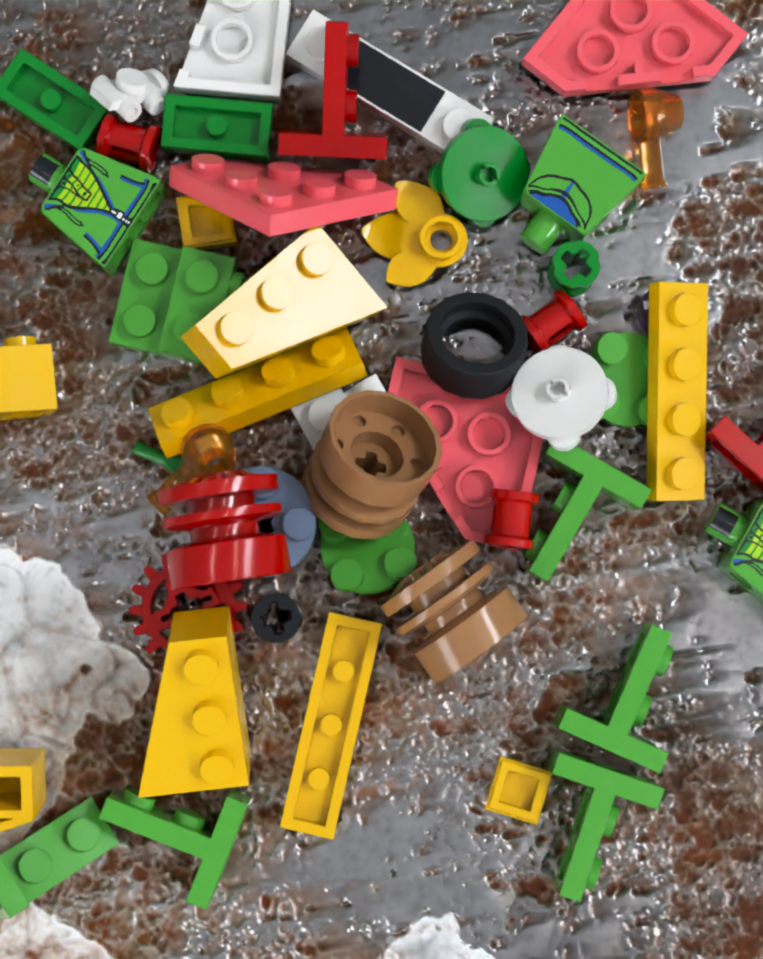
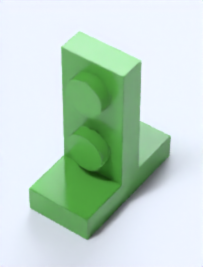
M548 443L540 458L577 478L574 485L565 481L549 508L557 513L547 532L538 528L531 538L534 541L533 550L525 549L522 555L530 560L524 571L542 582L549 581L600 492L628 509L635 511L643 507L652 489L577 446L569 451H558Z
M642 624L601 721L561 704L552 724L565 732L660 774L669 753L630 735L629 732L632 725L640 727L648 714L652 697L646 695L654 674L661 677L670 663L674 647L668 645L672 633L653 624Z
M553 747L546 768L554 775L586 785L553 884L560 896L581 902L585 888L593 890L600 874L602 859L596 857L601 838L602 836L609 838L617 822L619 806L613 804L615 796L658 810L665 788L649 779Z
M126 787L124 793L115 790L106 798L99 819L202 859L186 902L207 910L252 797L232 789L226 797L213 829L205 826L207 818L197 812L177 807L175 813L155 806L156 798L154 796L138 798V789Z
M92 796L0 854V919H10L30 906L29 903L120 844L107 821L99 819L101 811Z

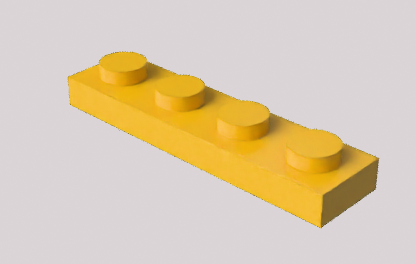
M649 283L646 486L652 489L647 500H705L708 283Z
M347 327L159 403L148 408L160 447L168 459L363 379L368 375Z
M329 612L280 828L334 839L382 623Z

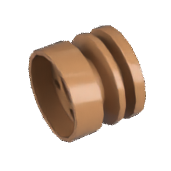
M366 390L348 395L335 406L302 476V484L306 489L314 515L332 530L351 538L377 539L393 534L406 521L411 509L418 501L419 494L426 488L437 470L442 454L439 433L423 411L411 401L395 394Z
M473 539L462 546L442 550L402 579L390 598L380 605L387 617L395 614L408 604L415 612V614L396 628L401 636L423 626L430 633L418 646L414 655L435 684L454 674L486 652L528 617V614L507 586L496 589L484 596L477 587L494 569L490 562L483 564L469 575L461 566L481 551Z

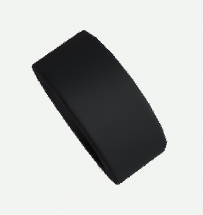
M464 292L447 297L432 309L426 322L421 344L422 364L430 379L446 392L462 398L485 399L500 394L513 384L514 378L522 366L528 347L527 327L519 313L502 299L485 293ZM459 328H476L496 338L502 344L506 353L502 359L488 364L471 363L458 358L449 351L443 342V336L447 332Z

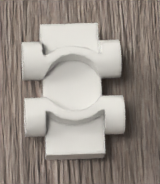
M122 68L117 71L116 78L110 80L105 75L98 76L92 82L89 94L107 110H115L124 120L133 122L140 116L142 107L153 116L160 114L164 110V97H166V93L168 94L169 83L166 77L154 68L143 70L142 72L133 68Z

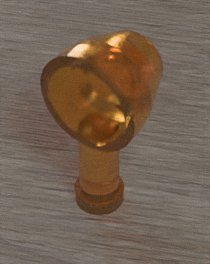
M636 88L630 94L627 114L631 136L635 142L639 143L641 169L647 173L640 183L641 191L667 188V179H664L660 138L682 127L684 120L683 103L678 95L655 88Z
M202 424L191 429L185 435L180 446L183 464L156 491L152 490L147 495L149 502L159 512L167 515L172 510V507L159 506L157 491L174 487L187 481L190 477L233 471L237 455L236 446L230 433L225 428L217 424ZM221 457L217 465L206 466L210 459Z

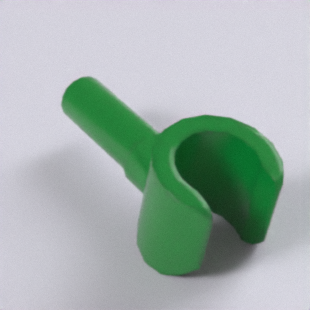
M137 442L133 449V454L175 472V476L180 483L187 481L181 475V466L185 461L194 460L207 467L204 459L194 454L185 455L182 458L175 455L167 459L163 451L141 442Z

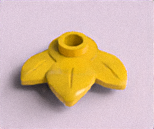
M397 181L395 183V188H398L397 212L388 213L370 221L363 226L361 233L366 243L374 252L384 258L391 259L386 272V282L399 287H414L426 282L436 268H445L457 263L466 251L468 236L465 227L457 218L445 214L438 193L417 182ZM438 233L446 234L451 240V245L445 250L435 249L431 244V238Z

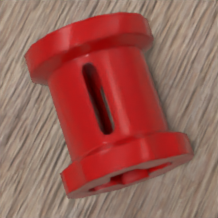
M107 113L102 120L97 136L96 153L139 165L140 171L150 174L156 166L161 150L162 128L151 125L146 129L121 122L116 114Z
M561 288L552 294L551 301L528 317L520 316L527 327L528 345L536 354L550 348L573 330L579 332L587 326L580 309Z
M491 488L490 498L495 501L491 532L484 536V544L533 550L534 541L529 539L532 508L533 505L539 503L540 495L524 491Z

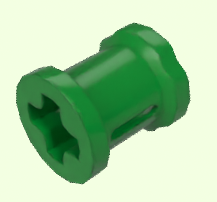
M583 240L563 243L557 248L547 267V280L550 287L554 291L561 288L570 297L582 295L590 288L600 272L601 266L598 251L591 244ZM576 259L583 266L580 272L570 279L564 274L566 264L569 265Z

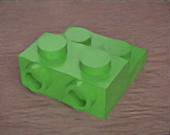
M133 238L108 342L114 346L204 366L180 337L245 282V273L238 272L239 264L235 257L186 246L179 249Z

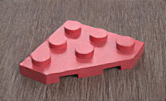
M570 0L525 55L522 66L562 97L708 82L713 80L749 33L706 0Z
M197 154L192 156L191 162L169 166V187L269 237L395 210L397 204L398 188L377 180L376 173L363 169L337 171L300 167L295 163L282 161L268 164L228 160L213 154Z
M396 356L388 392L411 401L429 417L439 433L442 454L437 470L429 481V485L463 540L470 541L473 539L475 543L484 544V536L490 534L495 500L490 498L491 488L531 493L544 439L529 432L519 419L509 412L506 405V396L512 385L504 392L485 399L462 398L446 392L432 381L422 362ZM488 545L513 552H518L517 548Z

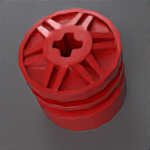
M244 470L217 472L190 477L187 481L174 487L157 491L160 507L186 506L187 512L186 515L161 520L162 529L189 532L191 540L189 544L166 552L171 590L292 572L286 535L280 533H260L258 521L274 517L283 512L281 503H255L256 495L279 490L277 474H257Z

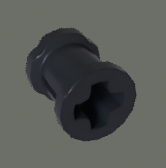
M284 593L269 594L261 598L254 605L251 613V624L255 633L261 639L270 643H282L292 638L303 622V611L299 603ZM273 602H277L281 610L290 609L292 613V619L284 623L285 632L277 633L274 625L266 626L263 621V616L271 612L270 604Z

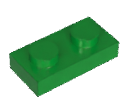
M22 48L0 78L1 102L76 151L81 147L89 149L99 133L105 115L113 113V111L107 110L93 98L88 91Z
M166 93L160 146L163 152L194 155L213 154L226 158L269 162L274 114L273 103Z

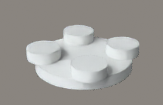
M554 345L533 355L520 367L514 378L512 388L507 393L506 405L509 412L514 417H517L529 432L548 440L551 447L555 450L569 451L579 443L580 436L590 431L600 421L605 410H608L615 404L617 391L615 384L609 378H606L601 366L590 355L565 345Z

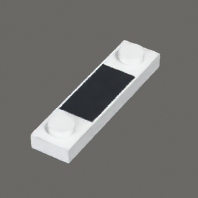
M313 9L285 55L288 62L324 83L326 21L330 19ZM359 37L358 67H348L347 89L357 90V103L441 154L448 143L460 133L462 125L467 120L480 118L489 122L491 126L493 125L495 118Z

